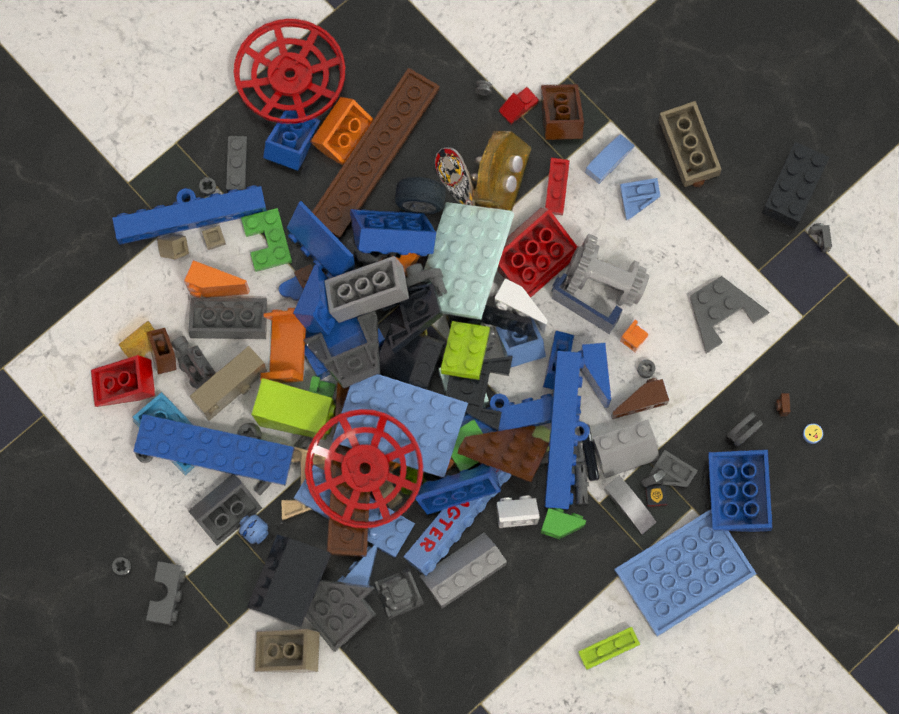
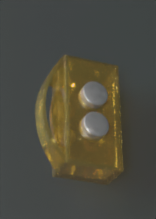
M493 131L483 156L475 158V162L480 164L478 174L470 175L472 181H477L476 189L472 192V200L481 207L513 210L531 147L512 131Z

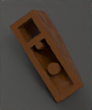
M657 378L647 380L645 384L612 412L611 418L616 419L667 405L669 398L663 379L657 380Z

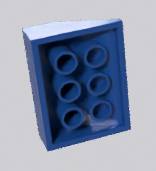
M302 201L299 202L287 226L288 238L294 244L297 242L301 246L300 250L306 257L309 255L314 260L313 264L323 269L327 273L326 277L328 279L355 270L353 254Z
M350 210L354 241L358 251L363 253L378 251L382 254L397 252L401 255L416 253L420 256L434 253L436 231L424 213Z
M357 317L340 323L335 320L334 327L329 336L323 335L331 357L367 343ZM378 328L379 348H381L385 338ZM306 330L305 339H306V338H309V337H311V336H314V335H316V334H310V333ZM305 344L304 356L315 376L320 377V380L331 375Z
M768 450L709 452L713 531H772Z

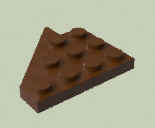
M527 426L465 436L457 454L531 482L548 449L549 442L533 437L536 426Z

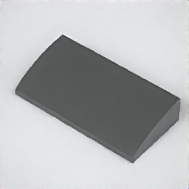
M191 298L188 328L190 338L266 339L267 318L264 317V313H267V298Z

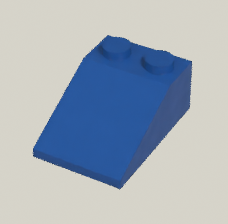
M285 110L280 119H296L298 114L294 110ZM314 118L295 124L277 123L266 140L263 158L298 171L305 160L312 144L310 141L316 134L321 120Z
M314 265L293 314L310 334L322 332V335L329 336L336 319L329 313L325 280L328 278L318 265Z
M583 344L581 351H578L581 353V357H584V366L581 368V372L604 408H608L611 402L606 344Z

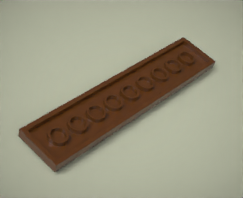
M410 68L407 69L312 211L334 236L341 239L351 224L350 210L361 209L440 90L439 85Z
M338 381L335 417L342 413L350 386L343 388ZM338 423L335 424L334 434H335V431H336V428H337ZM339 445L335 452L346 455L352 448ZM332 460V479L342 475V463ZM364 462L361 464L360 470L362 473L368 474L371 467L368 463ZM346 482L337 485L336 487L341 494L350 499L354 489ZM330 492V509L343 516L347 505ZM361 492L357 502L370 503V492ZM355 508L351 520L369 522V510ZM329 517L327 552H330L331 555L366 557L368 528L350 527Z

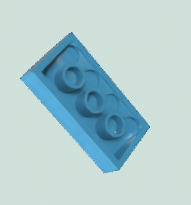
M162 392L133 416V422L138 427H140L143 414L193 425ZM171 461L185 476L196 467Z

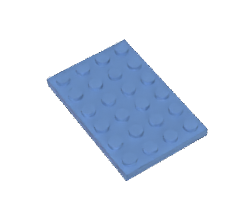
M377 374L350 385L342 413L352 410L369 409L384 412L395 417L415 437L422 454L423 471L444 478L468 403ZM359 415L349 417L347 420L352 429L358 427L376 428L379 417ZM387 420L384 432L392 436L400 447L410 444L411 442L406 434L395 424ZM338 422L332 442L345 433L340 422ZM373 433L355 434L360 445H370L374 435ZM381 437L378 448L385 455L395 451L391 443ZM348 438L339 444L352 448ZM415 450L405 454L406 466L418 469ZM399 458L392 460L393 462L400 464Z
M712 509L614 569L657 637L756 575L753 567L730 532L713 531Z

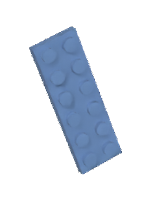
M313 465L312 472L315 486L326 482L325 471ZM305 478L294 499L329 519V516L315 503ZM330 489L319 493L329 508ZM370 498V503L376 502V500ZM379 507L369 509V521L383 519ZM388 508L390 515L395 513L393 510ZM400 516L388 524L368 528L367 542L373 546L376 545L378 549L395 558L415 523Z

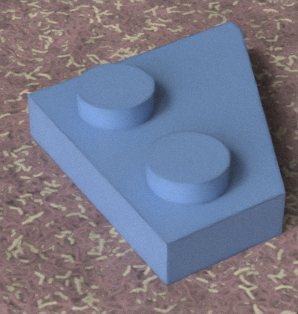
M657 178L620 184L626 220L631 219L660 198Z

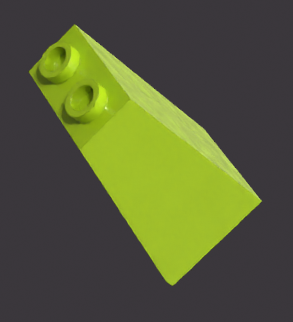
M262 378L251 415L260 427L314 438L319 429L331 420L332 416L335 417L336 404L330 397ZM332 427L324 434L321 440H326L327 435L331 433Z

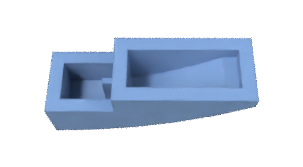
M620 134L586 167L585 173L600 184L630 153L635 145Z

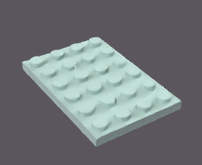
M446 202L436 232L434 253L429 254L424 270L440 268L442 271V279L447 290V294L438 297L442 313L475 319L482 318L513 221L514 213L512 211Z

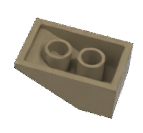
M309 629L257 632L255 672H318L320 632Z

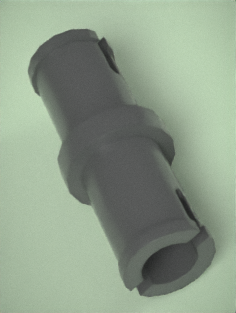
M587 465L574 466L576 505L589 504Z

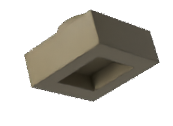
M220 225L202 231L208 250L226 245Z

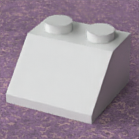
M522 496L520 500L502 498L500 502H497L499 528L538 524L539 512L536 498L531 499V496Z

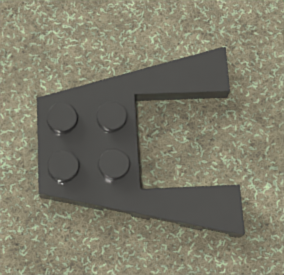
M375 310L357 317L367 343L331 357L322 332L304 339L309 350L343 388L380 373L378 317Z

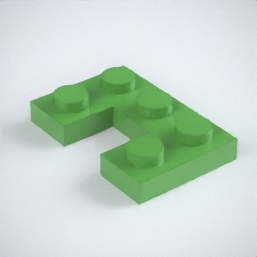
M278 208L241 217L246 237L265 232L269 248L250 252L255 272L292 263Z

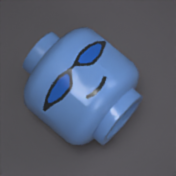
M247 515L240 521L239 533L249 543L259 544L267 537L269 533L267 531L268 525L258 515L250 517Z

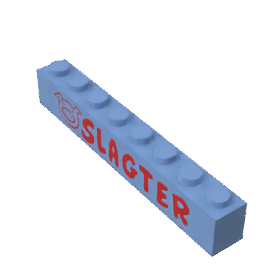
M495 468L501 487L504 482L510 479L511 474ZM497 493L442 510L404 555V558L410 565L427 576L436 568L438 561L447 555L453 543L460 539L463 531L472 525L477 514L485 509L487 502L496 496Z

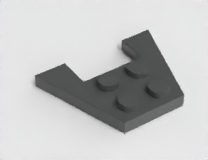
M723 276L690 296L706 354L723 343L713 329L714 326L742 308L753 324L770 313Z

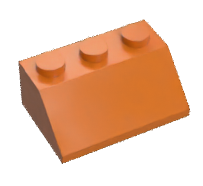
M340 97L310 142L323 154L344 165L374 119L353 99Z

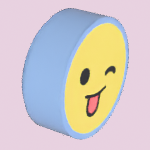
M809 424L803 430V438L810 444L818 443L823 437V430L817 424Z

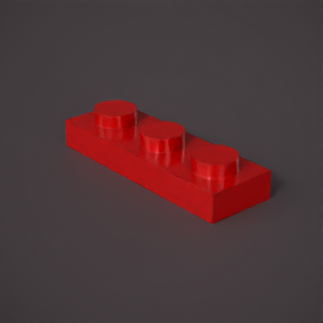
M551 158L545 208L550 209L555 215H563L570 160Z

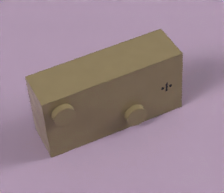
M696 101L661 112L659 122L680 178H682L683 186L687 187L693 185V183L719 176L722 169Z
M248 346L192 393L190 398L198 410L210 421L241 393L243 395L251 389V385L260 378L261 373L267 372L266 366L261 358Z

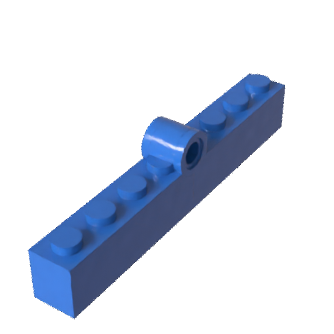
M253 185L240 191L234 189L226 194L215 193L203 199L196 197L195 193L190 189H182L177 194V202L170 206L159 205L151 210L140 209L133 214L121 213L112 219L116 239L120 245L241 219V217L267 210L261 186Z
M556 351L544 506L548 508L569 509V505H573V493H570L571 485H574L575 482L572 466H576V454H573L574 446H577L578 441L585 440L590 433L588 425L579 421L580 416L576 415L577 407L581 405V396H578V388H582L583 377L579 376L580 368L584 366V357H581L580 352ZM578 426L583 428L581 435L575 434V429Z
M496 394L491 398L489 407L485 409L502 412L498 431L527 426H540L551 423L553 396L552 394H545L540 396L541 399L533 400V398H527L522 400L520 404H514V402L509 403L508 398L504 394ZM501 402L503 407L497 408L495 403ZM577 407L576 415L579 416L581 415V409ZM467 414L464 416L461 424L462 427L475 420L483 434L496 432V430Z

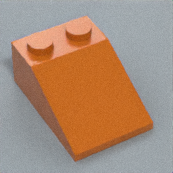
M194 260L184 280L190 294L197 298L201 296L211 298L246 295L250 292L246 280Z

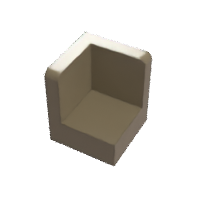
M168 234L157 239L161 257L175 260L189 254L186 236Z

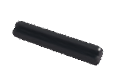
M580 426L579 429L581 435L583 433V428ZM590 430L589 436L582 441L589 480L597 481L599 480V472Z

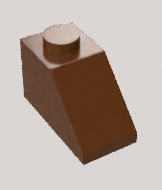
M166 328L148 331V342L157 373L163 374L177 370L175 353Z

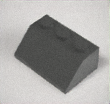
M232 474L188 512L218 546L241 527L240 521L245 516L255 515L262 507L236 475Z

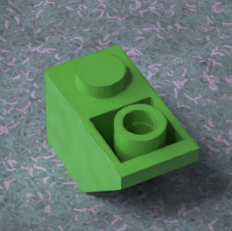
M549 508L541 534L561 539L583 528L586 520L582 519L583 516L575 513L571 515L565 514L564 510L560 508Z

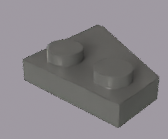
M664 450L650 474L662 468L665 476L654 484L688 487L698 470Z

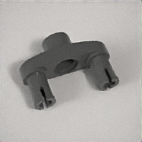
M414 264L405 269L408 277L406 278L407 288L426 285L431 282L436 288L438 297L447 294L440 268L423 270L421 264Z

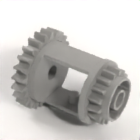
M588 234L582 246L578 245L566 272L568 280L565 291L574 295L578 289L581 290L584 287L587 279H591L619 291L616 305L622 306V304H625L629 307L633 303L637 305L649 280L646 268L639 266V262L634 260L628 271L596 259L600 247L596 244L598 238Z

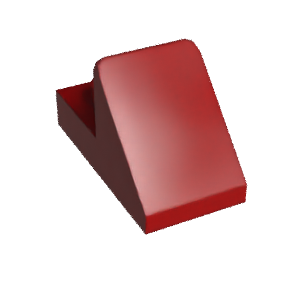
M526 87L517 95L515 93L511 94L499 109V112L511 125L538 104L539 99Z

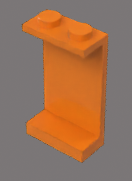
M288 308L287 311L272 310L271 313H264L265 318L272 320L270 372L261 373L260 381L262 378L278 383L303 381L306 329L293 314L295 308Z

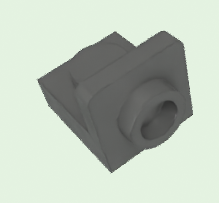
M823 223L813 224L808 230V235H819L817 236L818 247H821L822 253L829 252L832 248L830 226Z

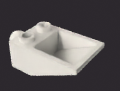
M507 279L504 280L500 289H498V285L495 282L492 283L489 297L495 296L494 308L524 317H531L539 332L543 334L546 332L548 320L523 287Z

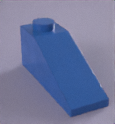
M555 331L543 383L544 388L553 390L556 351L571 352L574 335Z

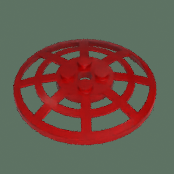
M300 19L275 20L254 30L241 44L234 62L235 85L244 103L260 117L282 124L306 122L323 114L339 97L345 80L344 57L335 39L318 25ZM298 27L307 29L311 33L307 41L297 38H284L281 28ZM274 30L276 41L266 45L259 53L250 48V45L257 38ZM318 35L332 47L336 54L335 58L326 61L321 51L313 45ZM286 45H299L303 48L298 54L287 52ZM279 47L280 55L272 61L264 57L269 51ZM309 51H312L321 63L311 66L306 59ZM246 53L255 59L251 69L252 80L240 81V66ZM261 63L268 67V77L257 79V70ZM339 64L340 79L336 91L333 92L326 89L329 80L328 68ZM323 70L321 86L312 83V74ZM287 71H293L295 72V76L292 78H287L285 76V73ZM271 85L275 91L271 99L262 92L259 86ZM254 87L258 96L267 103L261 111L248 100L243 88ZM307 89L316 93L311 99L302 103L299 94ZM282 95L292 96L295 105H283L277 102ZM321 95L331 99L319 111L308 116L305 115L304 108L317 101ZM274 107L281 110H296L298 118L280 119L271 117L268 114Z
M352 410L339 414L329 420L314 436L308 448L305 461L306 482L315 503L333 520L354 528L379 527L400 517L416 499L423 480V459L415 437L398 419L377 410ZM359 415H372L379 417L376 428L358 427L352 429L347 418ZM387 420L399 427L411 443L400 447L392 436L384 432ZM340 422L345 433L341 434L332 443L329 450L317 446L324 434L333 425ZM373 433L374 435L370 445H360L355 434ZM381 437L389 441L395 448V451L385 455L378 448ZM348 438L352 449L346 455L336 453L335 450L339 444ZM414 450L418 463L416 484L405 479L407 466L404 455ZM314 453L326 457L324 465L326 482L315 486L312 472ZM396 458L400 459V477L389 473V462ZM335 460L342 463V475L332 479L331 461ZM364 462L368 463L371 467L368 474H364L360 470V466ZM386 480L397 484L394 490L387 497L383 498L379 487ZM346 482L353 488L350 499L341 494L336 486ZM404 487L413 491L406 503L398 511L390 515L386 504L396 497L401 488ZM330 489L337 499L346 504L347 507L343 516L330 509L319 493ZM372 491L376 500L374 503L367 504L357 502L361 492ZM379 507L383 518L369 522L351 520L355 508L369 510Z

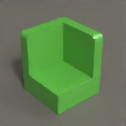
M312 376L309 392L333 399L336 386L333 383L321 381L320 377Z

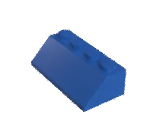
M481 464L471 470H462L458 474L446 475L439 480L423 483L416 496V500L428 515L501 492L495 468Z

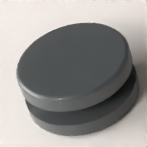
M754 412L750 413L727 434V437L729 439L732 438V441L735 442L736 447L744 443L764 424L761 420L752 427L748 424L757 416Z

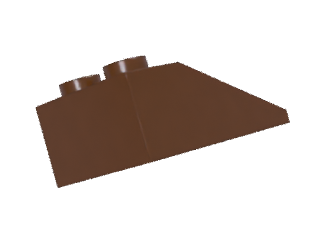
M578 84L541 85L545 140L582 139L584 119Z

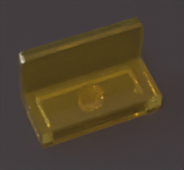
M147 321L118 345L128 358L136 355L143 357L150 351L147 332L155 329Z

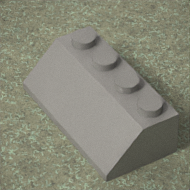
M482 533L438 563L436 568L427 576L422 574L419 577L442 609L504 567L507 561L485 533Z

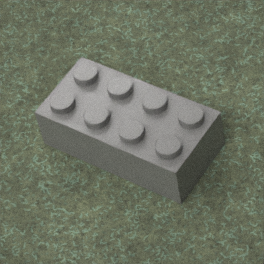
M395 256L325 280L329 313L339 323L409 299L404 267Z

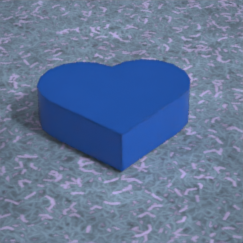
M296 276L279 286L280 295L284 298L290 297L294 301H298L303 292Z

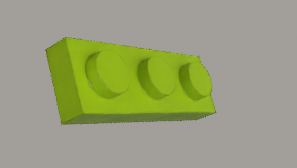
M631 626L578 651V654L585 669L588 670L639 646L640 642Z

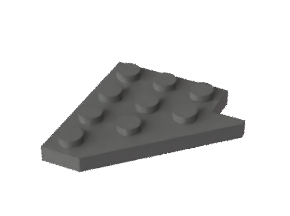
M320 580L305 617L316 631L320 632L321 637L333 652L340 649L376 615L364 600L375 589L373 586Z

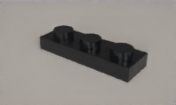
M485 305L482 315L484 324L500 327L503 330H510L520 335L531 337L534 328L531 318Z

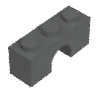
M158 562L154 581L157 584L166 585L168 594L162 601H150L146 618L148 622L172 626L173 622H176L178 610H175L176 604L181 601L182 596L180 585L184 583L186 571H183L184 568L181 565Z

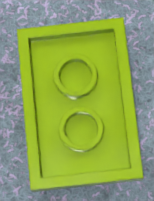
M452 321L441 366V374L479 380L490 327Z

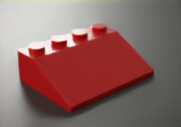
M541 207L507 237L497 271L504 279L523 287L531 298L570 263L578 246L551 210Z

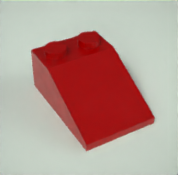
M136 355L91 370L95 407L135 402L155 396L152 361L149 358Z

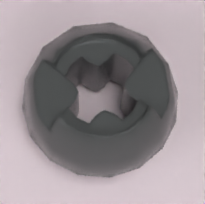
M245 423L238 429L237 435L246 436L245 433H249L250 430L254 435L250 436L251 438L261 439L262 432L254 423Z

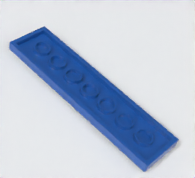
M143 414L133 452L286 486L295 448Z

